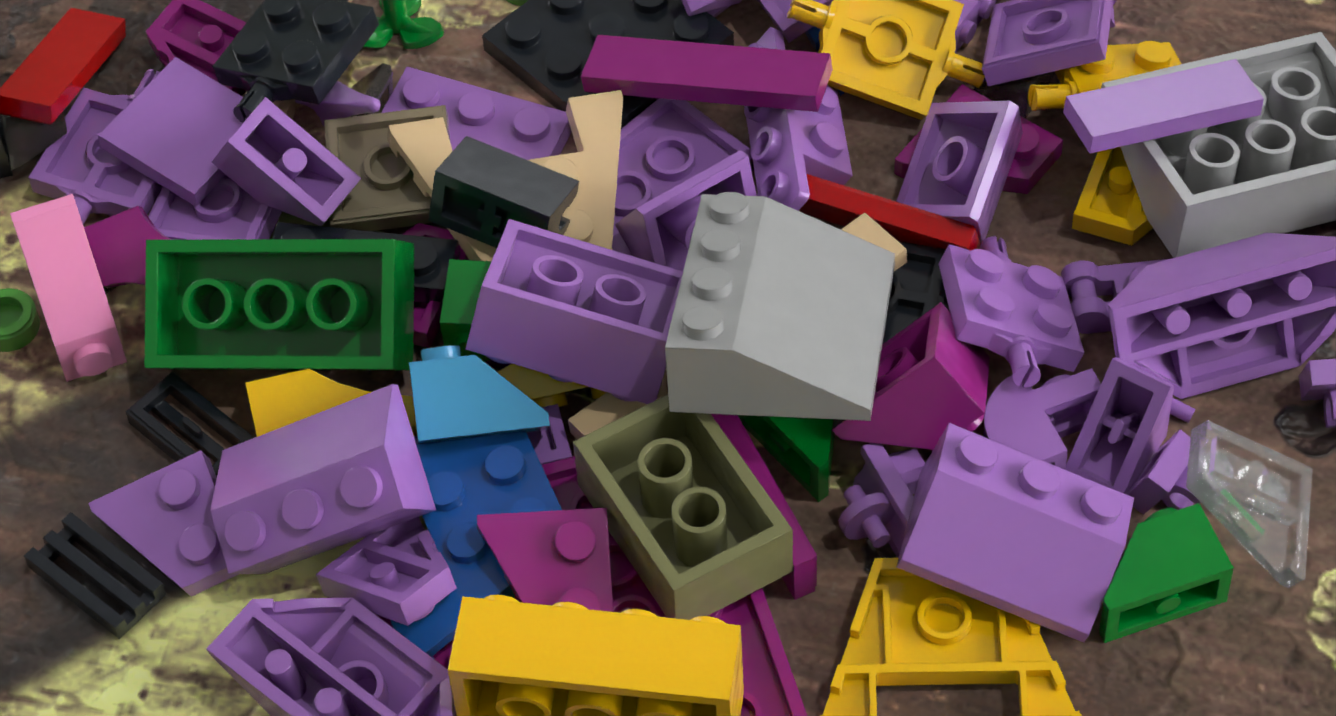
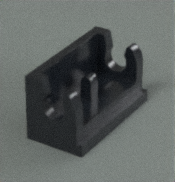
M466 136L435 170L428 221L495 248L498 247L509 219L564 235L569 226L570 219L562 215L576 197L579 181Z

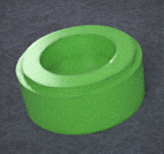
M6 288L0 289V352H10L23 348L35 338L39 331L40 319L34 301L27 293L18 289Z

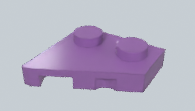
M201 450L89 502L91 511L101 521L120 535L191 597L239 575L229 574L210 512L217 477L210 459Z
M419 517L366 536L316 574L324 596L329 598L353 597L372 613L407 626L429 615L438 602L457 589L448 564L441 552H438L429 531L424 529Z

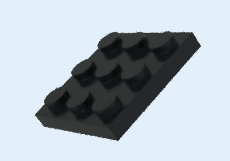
M528 0L482 35L485 52L552 106L565 112L568 98L598 94L584 92L581 74L597 35L734 46L733 31L708 12L688 16L682 0ZM623 95L621 129L659 98Z

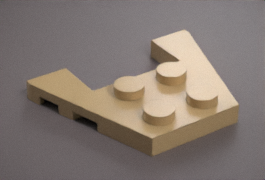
M621 90L568 98L566 115L578 152L528 160L579 181L577 195L562 215L570 219L564 236L612 250L623 109ZM443 117L389 125L387 138L389 147L396 157L402 156L413 171V181L425 197H432L435 170L452 152ZM448 229L455 240H458L460 247L470 260L492 261L497 248Z

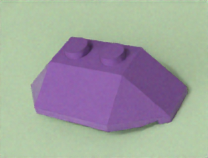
M1263 233L1146 265L1108 304L1115 356L1173 384V395L1179 399L1301 366L1336 329V237Z
M353 597L300 598L274 602L273 598L252 599L206 648L208 653L270 716H455V705L448 669Z

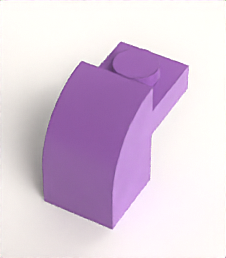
M1091 368L1072 376L1066 374L1058 375L1034 390L1032 387L1024 388L1022 382L1017 386L1013 382L1012 375L1007 377L995 388L988 399L984 414L983 437L1066 470L1068 450L1061 438L1082 429L1101 385L1095 372Z

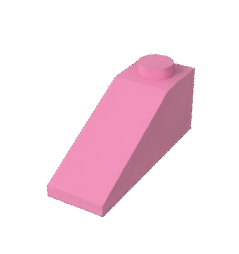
M73 194L10 213L66 381L68 382L83 376L99 375L111 367L126 363L127 360Z

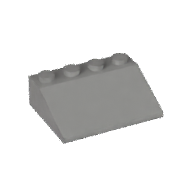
M1322 32L1102 83L1101 88L1237 59L1264 98L1261 115L1121 146L1146 218L1173 258L1263 233L1284 234L1336 220V51Z
M723 192L717 195L702 194L665 345L669 411L871 421L894 273L895 253L766 196H744L737 192Z

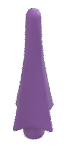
M339 81L335 83L320 105L295 100L296 103L314 109L323 126H325L324 120L375 113L381 106L377 98L359 93Z

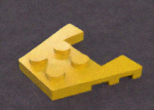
M874 558L850 628L847 646L831 682L830 695L823 715H820L877 716V686L1015 683L1018 685L1020 716H1081L1080 711H1075L1065 689L1066 681L1057 661H1053L1040 634L1041 626L1039 624L897 568L899 558Z

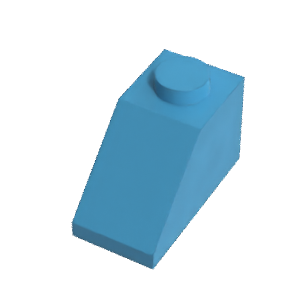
M441 346L421 350L422 361L409 362L418 444L525 430L526 432L547 430L550 426L549 414L546 410L476 355L461 356L460 346Z

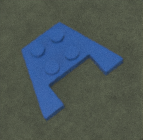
M526 430L416 444L436 507L435 511L424 514L422 517L438 552H441L449 566L457 589L438 602L429 615L414 621L409 626L393 620L390 621L396 631L432 658L435 653L454 639L462 596L484 598L489 595H508L512 598L515 597L514 592L504 577L502 568L477 530V515L562 510Z

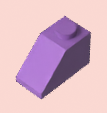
M266 97L212 160L216 167L259 203L319 226L324 224L361 180V177Z

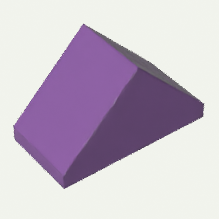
M1117 357L1112 358L1068 459L1066 470L1126 494L1167 436L1174 385Z

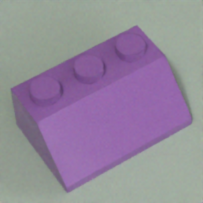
M509 219L482 283L465 349L483 354L498 363H512L548 374L553 379L561 382H575L602 390L620 400L649 404L657 399L666 370L665 345L683 271Z
M391 384L222 450L210 512L229 574H267L436 510L399 386Z
M949 423L920 472L897 568L1084 642L1090 634L1125 548L1134 497Z

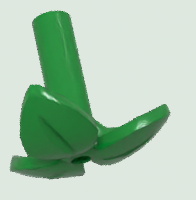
M379 0L383 15L377 17L379 26L363 47L383 48L391 41L393 33H399L404 49H418L438 41L444 35V28L440 22L431 17L410 18L421 7V0Z

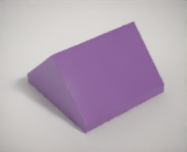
M1011 101L931 103L896 202L974 225L981 244L987 236L1023 134L1019 106Z
M742 150L736 152L639 206L616 223L615 226L632 256L683 271L702 194L717 195L723 192H737L744 196H757L748 155Z

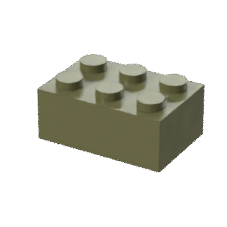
M667 394L573 441L579 487L593 508H607L609 532L667 618L690 620L698 616H708L793 572V529L711 414L670 412Z

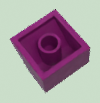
M940 302L882 344L871 421L834 419L832 430L840 439L930 450L935 448L949 423L973 432L984 419L990 357L980 346L956 339L951 314Z

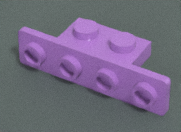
M770 27L756 43H752L748 47L785 50L783 33ZM829 85L826 87L818 112L744 106L757 184V196H766L799 211L810 197L807 174L841 185H845L853 176L838 92Z

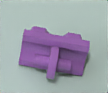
M869 443L863 445L860 452L866 462L863 469L855 477L854 485L849 487L843 494L849 506L842 512L838 520L839 526L847 538L858 540L868 537L875 548L889 543L896 557L899 558L914 499L912 494H915L919 475L925 462L916 448L888 455L882 444Z

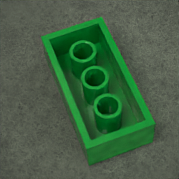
M396 239L146 240L144 368L184 370L311 369L409 371V362H413L414 243Z

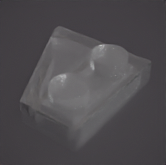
M1209 420L1193 428L1190 437L1186 482L1188 490L1280 585L1290 588L1305 580L1313 468Z

